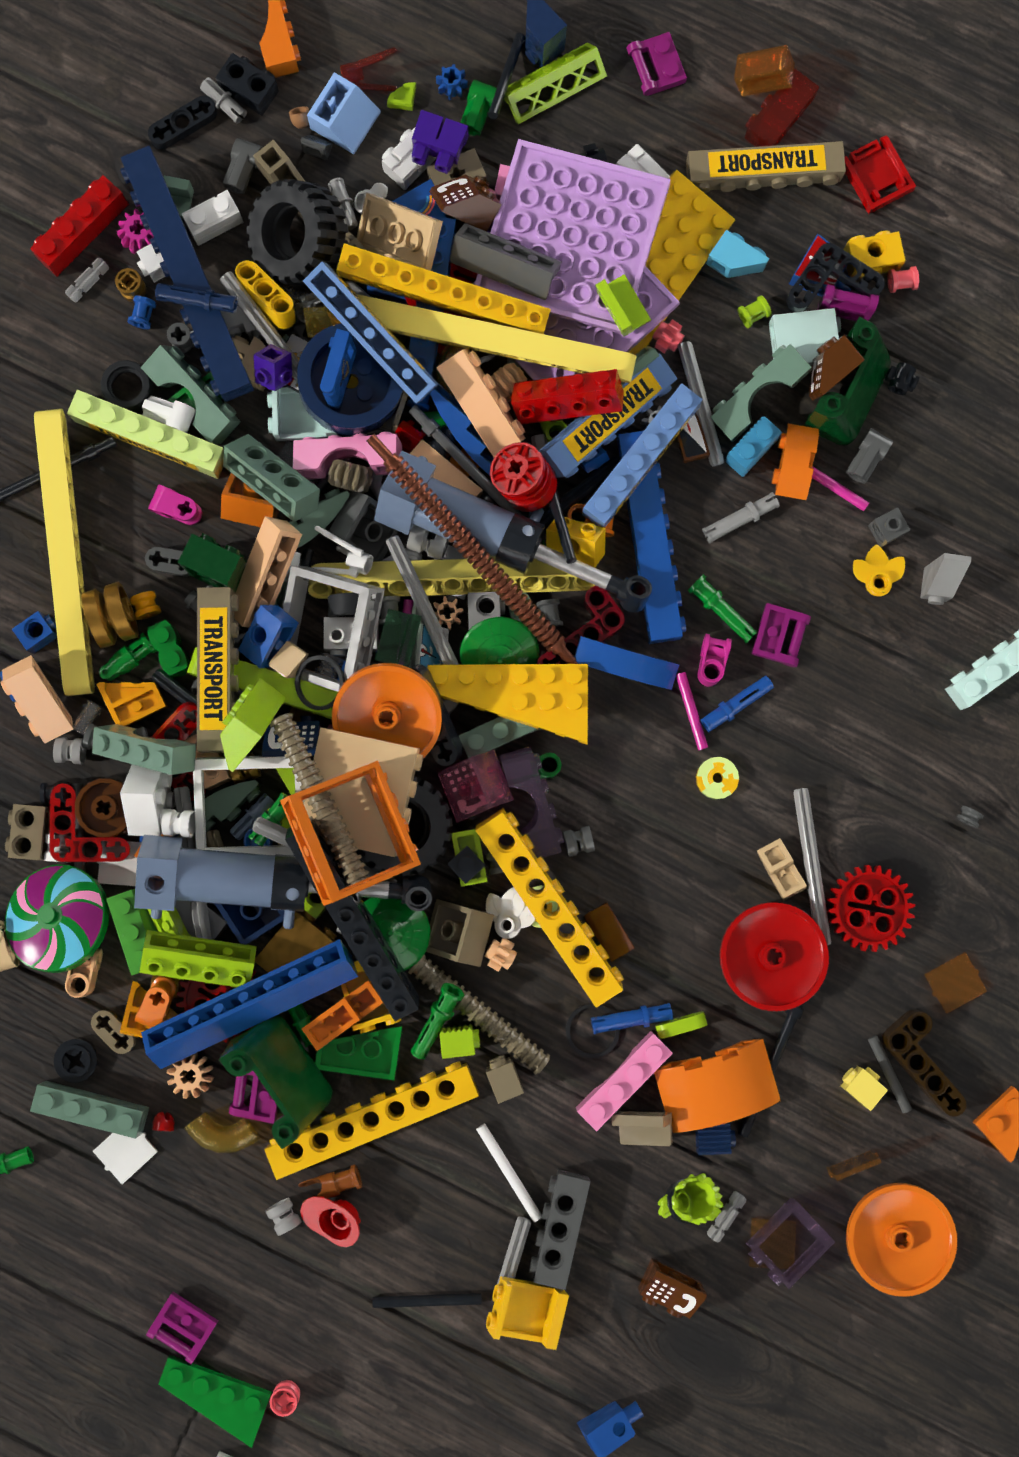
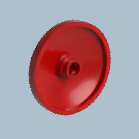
M763 903L746 909L730 923L721 942L720 965L727 984L741 1000L762 1010L784 1011L802 1005L819 990L827 974L829 951L822 930L807 913L789 904Z

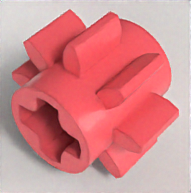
M673 319L668 324L663 321L652 337L657 341L655 348L664 354L669 349L675 352L685 335L680 333L683 326Z

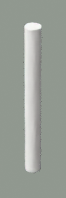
M485 1123L476 1129L533 1222L538 1221L542 1218V1214Z

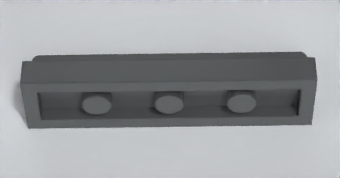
M466 223L455 234L450 262L542 300L547 299L552 280L559 272L562 261Z

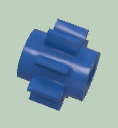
M455 64L448 68L441 67L442 76H436V84L440 85L438 87L439 94L445 93L449 100L456 96L461 98L462 88H468V81L464 79L465 70L459 71Z

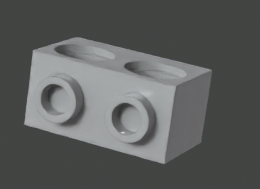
M495 592L468 593L469 630L480 621L505 615V600L500 599V595H497ZM489 601L494 605V610L491 613H483L479 609L480 604Z

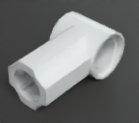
M152 395L145 399L142 405V416L185 433L188 432L196 413V409L179 401L172 403Z

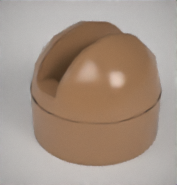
M302 106L289 111L290 120L298 129H304L309 125L307 117L309 108Z

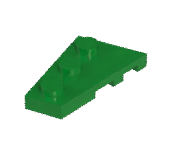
M403 1025L334 1038L317 1051L315 1064L319 1070L395 1080Z

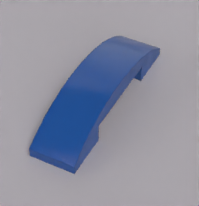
M580 636L574 656L578 664H588V667L670 690H672L679 664L608 645Z

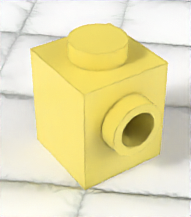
M859 1066L855 1069L850 1068L842 1078L844 1082L841 1087L870 1111L888 1091L878 1082L880 1076L869 1067L865 1070Z

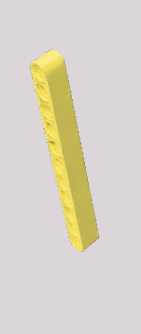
M357 295L391 333L466 349L469 348L470 350L582 374L617 369L621 382L631 383L637 358L632 353Z
M63 409L36 411L34 413V424L63 690L65 696L93 694L95 683L89 627L81 598L85 590L66 417Z
M467 559L411 560L427 596L463 595L472 592H495L497 590L491 588L492 584L488 585L486 583L487 579L484 580L481 577L482 574L476 572L478 568L474 569L472 567L473 563L469 564ZM537 559L530 563L525 574L498 563L500 565L499 568L502 567L505 570L504 573L509 575L508 579L512 578L514 580L513 584L516 583L518 585L517 589L521 588L523 593L586 591L595 586ZM395 561L373 562L367 575L359 573L357 578L336 574L384 588V596H411ZM319 563L311 566L349 569L346 563ZM309 579L308 592L314 598L328 599V596L332 594L351 592Z

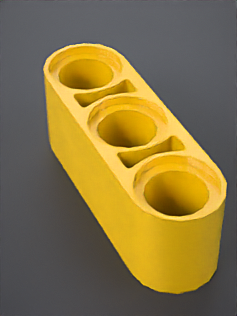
M249 260L240 262L235 269L236 278L263 314L280 329L292 327L296 321L292 298L256 263Z

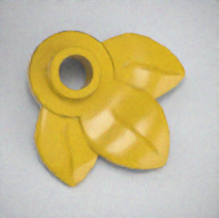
M875 545L870 549L865 561H853L855 577L865 583L866 589L871 595L877 597L886 595L891 590L892 583L900 580L905 570L904 557H896L889 560L879 545ZM880 580L882 588L875 587L874 581Z

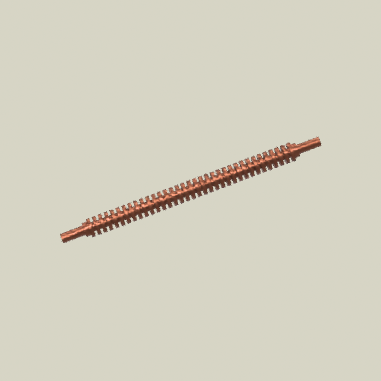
M375 434L370 436L366 441L385 461L383 463L386 467L385 471L389 473L393 470L390 476L392 478L398 476L395 480L397 484L403 481L400 487L402 489L408 487L405 490L407 495L413 492L410 495L411 500L417 497L414 503L416 505L422 503L419 507L421 511L427 508L424 514L426 516L432 514L429 520L432 522L437 519L434 525L437 527L441 524L438 530L440 532L446 530L443 535L445 537L450 536L448 541L450 543L454 542L453 546L455 548L459 547L457 551L463 553L462 556L465 559L468 558L467 562L469 564L473 563L472 567L474 569L478 568L476 572L482 574L481 577L484 580L487 579L486 583L488 585L492 584L491 588L493 590L497 589L495 593L497 595L501 594L500 598L505 600V604L514 611V614L519 616L521 621H524L523 624L528 626L530 631H533L532 634L535 637L538 636L537 639L540 642L542 641V645L546 647L548 652L552 651L554 654H558L566 664H578L574 655L565 647V637L559 635L560 632L557 629L555 630L556 627L553 624L550 625L551 622L548 619L545 620L546 616L544 614L541 615L540 609H537V606L532 604L531 599H527L528 596L525 593L522 594V589H517L518 585L516 583L513 584L514 580L512 578L508 579L509 575L504 573L505 570L502 567L499 568L500 565L497 562L494 563L495 559L493 557L489 558L490 554L485 552L486 549L483 546L480 547L479 541L475 542L476 538L474 536L470 537L471 532H465L467 528L464 525L460 527L462 522L458 520L454 523L457 517L455 515L449 517L452 511L449 509L444 512L447 506L443 504L440 507L443 501L441 499L435 501L438 497L436 493L430 496L433 490L431 488L425 490L428 487L426 482L420 485L423 479L421 477L417 480L415 479L419 475L417 472L410 474L414 469L411 466L406 469L409 463L407 461L402 464L400 463L404 459L402 455L392 454Z

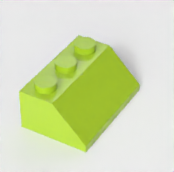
M261 678L254 686L250 683L247 685L231 708V711L222 721L226 726L221 732L220 738L228 769L234 772L263 736L286 699L283 694Z

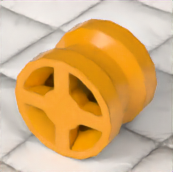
M155 591L142 592L129 599L131 605L135 606L136 612L134 615L136 620L151 618L161 613L160 606L156 605Z

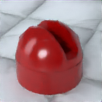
M163 1112L158 1113L154 1117L152 1130L174 1131L175 1122L173 1116L169 1112L165 1113V1115Z

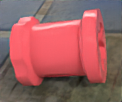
M912 266L909 270L902 271L889 269L887 283L890 293H895L898 289L905 288L917 290L919 287L917 267Z

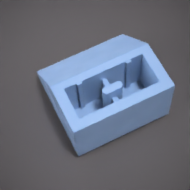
M334 72L307 114L311 130L350 153L355 154L381 111L357 85Z

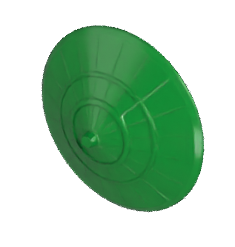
M493 617L480 621L466 633L460 647V659L462 665L537 664L539 645L536 637L532 634L533 632L523 623L512 618Z
M367 899L364 902L365 906L404 971L413 967L424 956L430 941V925L424 910H411L406 904H401V900Z

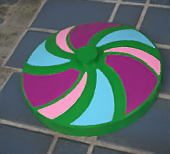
M61 864L41 868L26 877L14 891L7 906L5 916L7 941L16 957L25 965L48 973L72 970L92 957L101 945L109 923L107 897L100 883L82 869Z

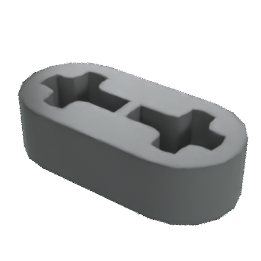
M153 547L147 551L145 562L152 571L181 577L190 576L185 569L181 571L178 565L173 564L174 561L178 562L183 551L162 547ZM158 553H160V556L168 560V563L159 562L158 566H156L152 561V557H157Z

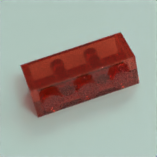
M794 69L789 76L785 74L776 86L778 89L774 95L769 94L761 105L763 109L758 115L754 113L745 125L747 131L744 138L755 147L778 145L815 99L819 86L797 69Z

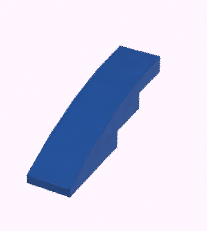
M438 385L430 392V395L440 416L459 444L490 476L491 463L494 457L485 450L487 446L476 429L471 425V421L457 399L441 385Z

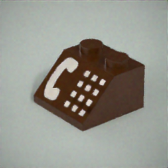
M463 175L433 186L429 191L442 212L486 232L502 205L496 197L497 193L489 187L490 183L480 176H476L474 179L468 175Z
M845 335L839 339L833 336L816 350L819 354L812 362L813 370L811 372L809 393L812 401L827 393L865 360Z
M651 1258L638 1287L640 1295L643 1296V1301L652 1306L660 1304L667 1307L666 1311L677 1318H682L683 1315L690 1319L707 1297L700 1281Z

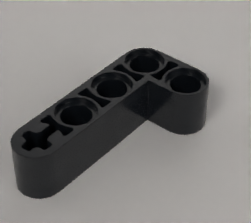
M413 665L409 668L417 671L428 680L436 691L441 704L442 733L439 734L434 747L431 749V753L438 764L450 766L461 758L464 750L430 671L424 665ZM446 736L447 740L440 743L439 740ZM451 749L453 754H446L444 750Z

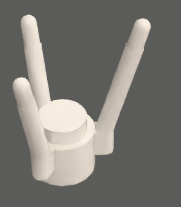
M315 526L317 532L341 545L336 546V550L347 555L346 566H349V569L312 568L332 574L349 575L357 578L359 573L363 575L369 573L373 564V556L371 554L365 553L364 550L354 547L329 531Z

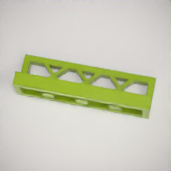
M587 42L510 84L504 101L509 104L515 122L520 124L607 77L597 47ZM594 61L598 73L591 77L584 76L586 64ZM568 74L575 75L576 78L572 87L568 89L561 87L564 76ZM546 86L554 88L550 99L546 101L538 99L542 88ZM524 98L532 100L528 111L520 115L516 102Z

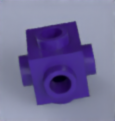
M270 344L255 353V383L269 390L277 391L291 382L293 375L291 352Z

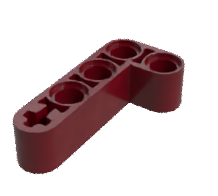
M594 586L587 591L584 605L593 619L565 638L566 646L571 645L577 649L580 636H583L587 630L595 631L598 635L597 641L603 643L621 630L625 621L624 614L610 594L601 587ZM593 594H599L602 596L604 603L595 606L590 603L589 597ZM608 615L616 616L619 620L618 626H608L605 622V617ZM547 651L538 659L537 664H544L543 662L545 661L550 664L556 659V656L552 651ZM557 654L559 660L563 664H566V662Z

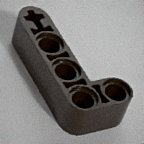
M909 1010L886 1029L882 1036V1042L885 1048L940 1111L952 1117L960 1116L966 1109L965 1098L918 1044L931 1031L932 1019L924 1012ZM920 1016L922 1018V1026L914 1030L912 1020L914 1017ZM900 1033L902 1043L898 1047H893L892 1038ZM918 1054L920 1063L917 1067L911 1068L910 1058ZM936 1075L938 1083L934 1088L929 1089L928 1079ZM943 1093L953 1099L952 1103L954 1106L952 1108L949 1107V1102L946 1098L941 1096Z

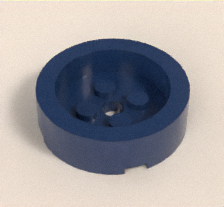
M342 323L336 324L317 333L307 343L300 356L297 368L300 398L306 411L325 429L342 435L366 434L383 426L396 412L402 398L403 389L351 334L357 352L350 375L356 377L359 383L357 387L352 389L346 387L340 408H330L320 389L331 350L329 342L331 337L335 336L337 329L348 331Z

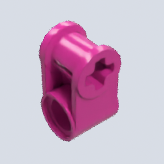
M162 485L157 486L148 507L150 511L172 518L186 525L197 524L203 514L201 507L194 500ZM190 508L192 509L191 514H190V513L184 514V510H185V509H187V510H190Z
M705 634L697 675L702 685L712 687L723 678L732 639L721 640L710 637V634ZM707 667L714 668L717 672V678H708L704 673V669Z

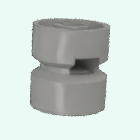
M413 525L406 549L419 554L426 551L428 557L442 560L449 541L444 537Z

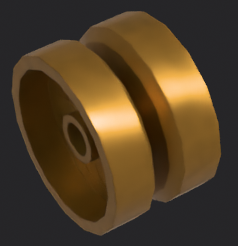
M119 581L106 585L103 592L104 596L97 589L82 593L81 598L85 617L90 631L100 648L103 649L115 645L117 635L124 641L138 637V626L132 605L124 587Z

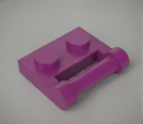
M670 32L641 42L634 41L626 47L629 56L633 58L643 84L641 89L645 96L686 83L687 76ZM648 52L658 79L657 81L651 79L642 53Z
M827 284L825 292L818 303L817 310L835 308L836 317L839 316L840 318L857 321L861 317L869 321L877 308L879 296L874 294L866 296L835 289L834 285Z
M766 603L751 654L790 667H797L799 662L797 658L806 625H809L811 616ZM789 620H793L796 624L786 655L780 652Z
M254 1071L241 1077L236 1076L233 1103L230 1104L229 1114L274 1124L277 1120L278 1106ZM247 1075L253 1076L250 1106L244 1104Z
M172 1292L146 1333V1336L152 1340L155 1337L186 1357L185 1361L192 1365L219 1320L175 1292ZM165 1323L195 1343L194 1346H189L162 1329V1324Z

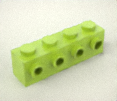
M147 930L139 973L237 988L251 981L257 946Z

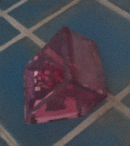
M495 750L472 756L438 772L456 822L463 821L514 800Z

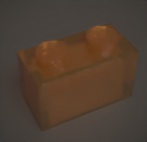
M788 45L738 54L734 80L742 97L791 88L795 63Z

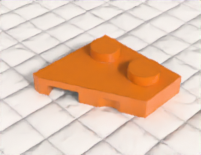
M1010 1086L973 1121L976 1127L1010 1163L1014 1160L1019 1147V1092L1013 1086Z

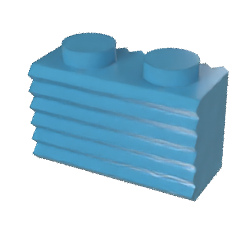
M761 417L750 428L749 432L740 439L739 443L729 451L726 463L740 476L744 477L779 439L782 434L781 430L766 417Z

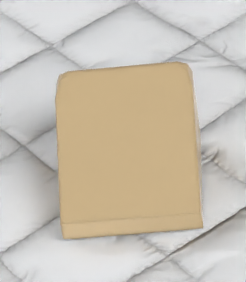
M286 641L268 665L286 678H295L298 668L307 659L309 654L291 641Z

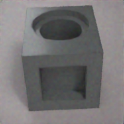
M898 507L874 519L868 525L881 548L903 537L910 531Z

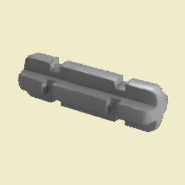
M97 258L92 263L93 266L91 268L88 267L74 281L76 284L74 286L71 284L66 289L65 293L72 301L78 302L83 296L82 293H86L100 279L98 276L100 274L104 275L109 270V266L103 259Z
M734 1191L729 1198V1204L726 1203L721 1213L715 1219V1225H711L707 1231V1235L715 1242L722 1240L725 1235L724 1231L729 1229L739 1214L738 1209H742L747 1199L739 1192Z

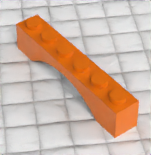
M268 0V21L259 44L266 69L277 78L299 72L297 61H301L298 46H292L290 40L295 35L291 21L286 22L284 14L288 13L285 0Z

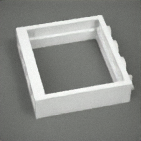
M246 756L236 769L293 768V766H289L290 760L289 758L286 759L285 756ZM225 757L195 758L193 784L196 849L294 856L291 849L284 845L206 847L204 770L229 769ZM295 774V793L302 791L300 789L301 782L296 781V778H298L297 774Z

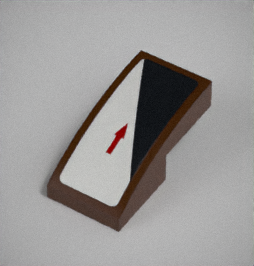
M695 413L675 438L679 444L683 463L710 456L700 420Z

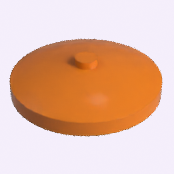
M378 663L358 670L343 683L334 700L332 709L333 730L420 748L419 754L423 755V758L434 747L441 730L442 710L436 691L421 674L400 664Z
M891 1183L870 1191L857 1203L847 1224L846 1245L853 1266L867 1283L883 1293L906 1297L918 1295L932 1289L948 1274L956 1256L957 1232L949 1211L933 1194L916 1185Z

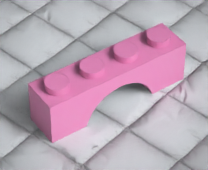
M381 432L379 435H376L392 454L396 453L399 456L402 451V443L397 434ZM359 433L353 435V437L331 435L323 439L305 437L302 440H294L293 469L297 470L306 479H324L333 460H342L350 457L367 461L376 475L389 474L385 471L386 467L383 464L385 461L366 441L372 435L368 436Z
M650 1031L632 1049L620 1067L601 1085L594 1088L576 1107L577 1112L598 1131L673 1053Z

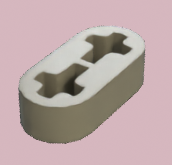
M105 1009L93 1015L91 1020L92 1029L114 1052L125 1054L135 1047L136 1037L127 1035L129 1038L127 1040L128 1047L125 1045L122 1047L118 1046L120 1040L115 1033L121 1037L125 1036V1034H120L122 1020L113 1011ZM100 1016L103 1018L108 1016L110 1018L108 1024L113 1028L112 1031L107 1026L103 1028L99 1026L101 1023Z

